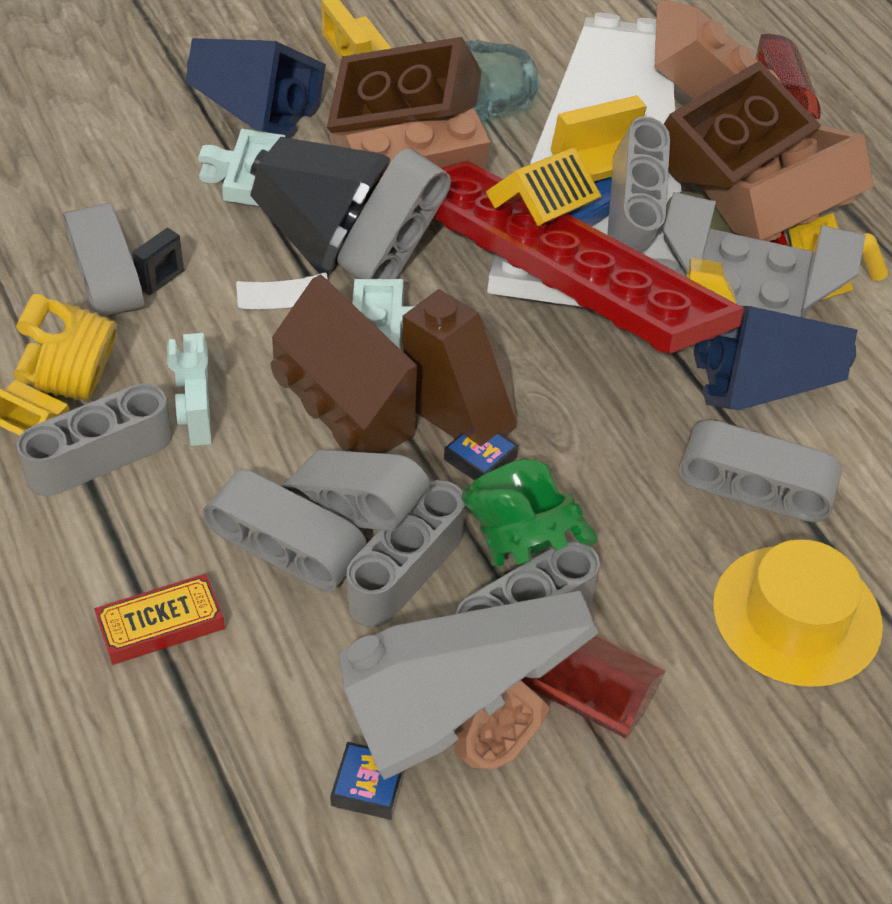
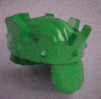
M522 459L510 462L482 475L462 492L461 499L481 523L480 528L489 548L491 566L498 567L504 565V553L511 552L516 564L519 565L530 562L531 554L540 552L549 546L558 551L568 546L564 533L569 529L580 544L593 546L598 541L594 529L583 518L581 506L575 503L572 493L558 491L548 465L541 461Z

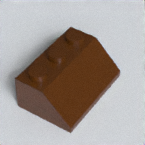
M463 37L342 56L327 129L330 133L452 116L469 110L477 105L482 70Z
M759 60L669 114L664 122L670 135L668 171L679 182L730 188L815 133L821 125Z
M320 274L312 278L272 336V373L282 387H289L301 399L305 410L312 418H319L332 431L334 439L343 450L385 454L415 436L417 365L323 275Z

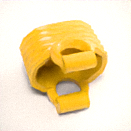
M41 294L31 295L17 322L16 328L21 334L31 336L42 346L37 343L27 344L13 373L14 378L24 384L34 386L39 391H45L46 394L54 393L55 396L72 397L76 401L79 399H83L84 402L91 400L110 359L117 333L116 320L111 321L107 316L101 317L97 312L91 313L88 309L83 310L79 305L73 306L70 302L61 303L54 299H47ZM48 312L56 314L64 322L62 332L50 334L40 329Z

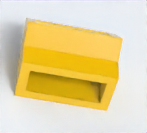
M690 257L686 277L736 303L735 290L722 263Z
M14 380L5 390L0 389V426L19 436L26 429L69 411L68 404L18 380Z

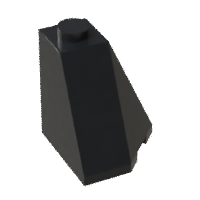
M280 136L269 151L262 149L256 156L250 169V174L255 176L250 196L319 274L327 273L328 278L338 264V253L343 242L385 173L390 158L381 153Z

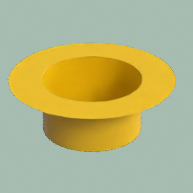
M804 539L790 540L773 547L752 551L733 562L722 574L716 586L713 601L714 615L723 639L742 661L754 670L774 680L808 687L826 686L843 682L865 669L875 657L881 644L883 632L882 616L875 597L860 578L852 562L841 552L824 543Z

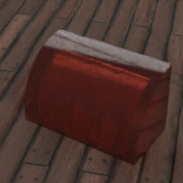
M761 34L755 60H760L768 70L774 71L781 84L814 119H820L821 107L797 45L792 40L781 35Z
M595 636L542 677L529 678L525 676L521 681L531 690L626 739L644 715L666 671Z

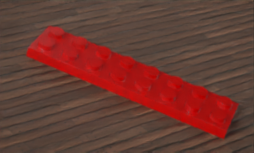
M470 161L440 167L450 175L451 184L445 199L433 218L444 223L447 229L458 231L475 241L478 247L490 250L506 259L511 266L523 269L539 278L545 286L556 288L576 300L578 305L601 314L611 320L614 326L639 336L649 342L655 350L668 354L675 353L683 348L740 327L744 308L569 214L538 226L523 198L495 209L486 191L503 179Z

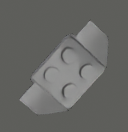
M673 192L663 233L686 273L690 257L722 263L735 290L736 303L740 306H753L804 318L808 308L835 292L858 275L866 235L822 225L813 252L711 229L710 224L716 201Z

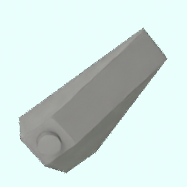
M581 591L396 625L375 635L364 636L356 640L349 648L339 652L343 687L378 771L385 780L443 752L459 740L454 733L456 728L481 709L488 716L492 715L506 704L501 696L505 691L525 676L529 678L542 677L599 634Z

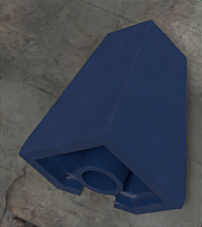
M192 38L185 82L253 129L285 135V137L291 138L297 131L295 124L303 116H311L320 106L326 64L277 41Z
M742 306L744 311L740 327L696 343L694 348L697 368L706 369L709 384H706L702 389L706 405L743 410L848 380L850 367L856 358L855 341L858 330L758 307Z

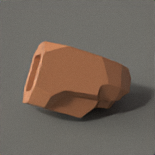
M521 680L501 695L506 703L504 706L490 716L481 709L456 729L455 734L459 740L454 743L455 755L471 768L496 769L514 760L546 718L550 707Z

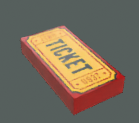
M207 574L94 608L112 665L225 629L224 617Z

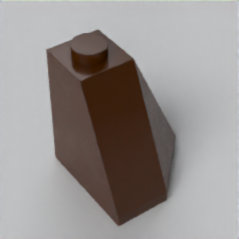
M440 289L402 316L403 352L417 365L415 412L453 438L458 437L462 433L480 447L498 433L507 436L516 428V415L511 370L480 314Z

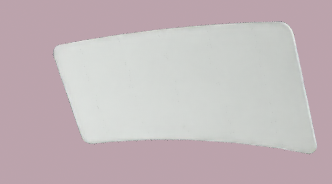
M321 273L328 280L327 273ZM318 275L275 282L238 281L236 282L238 307L241 309L291 308L312 278Z

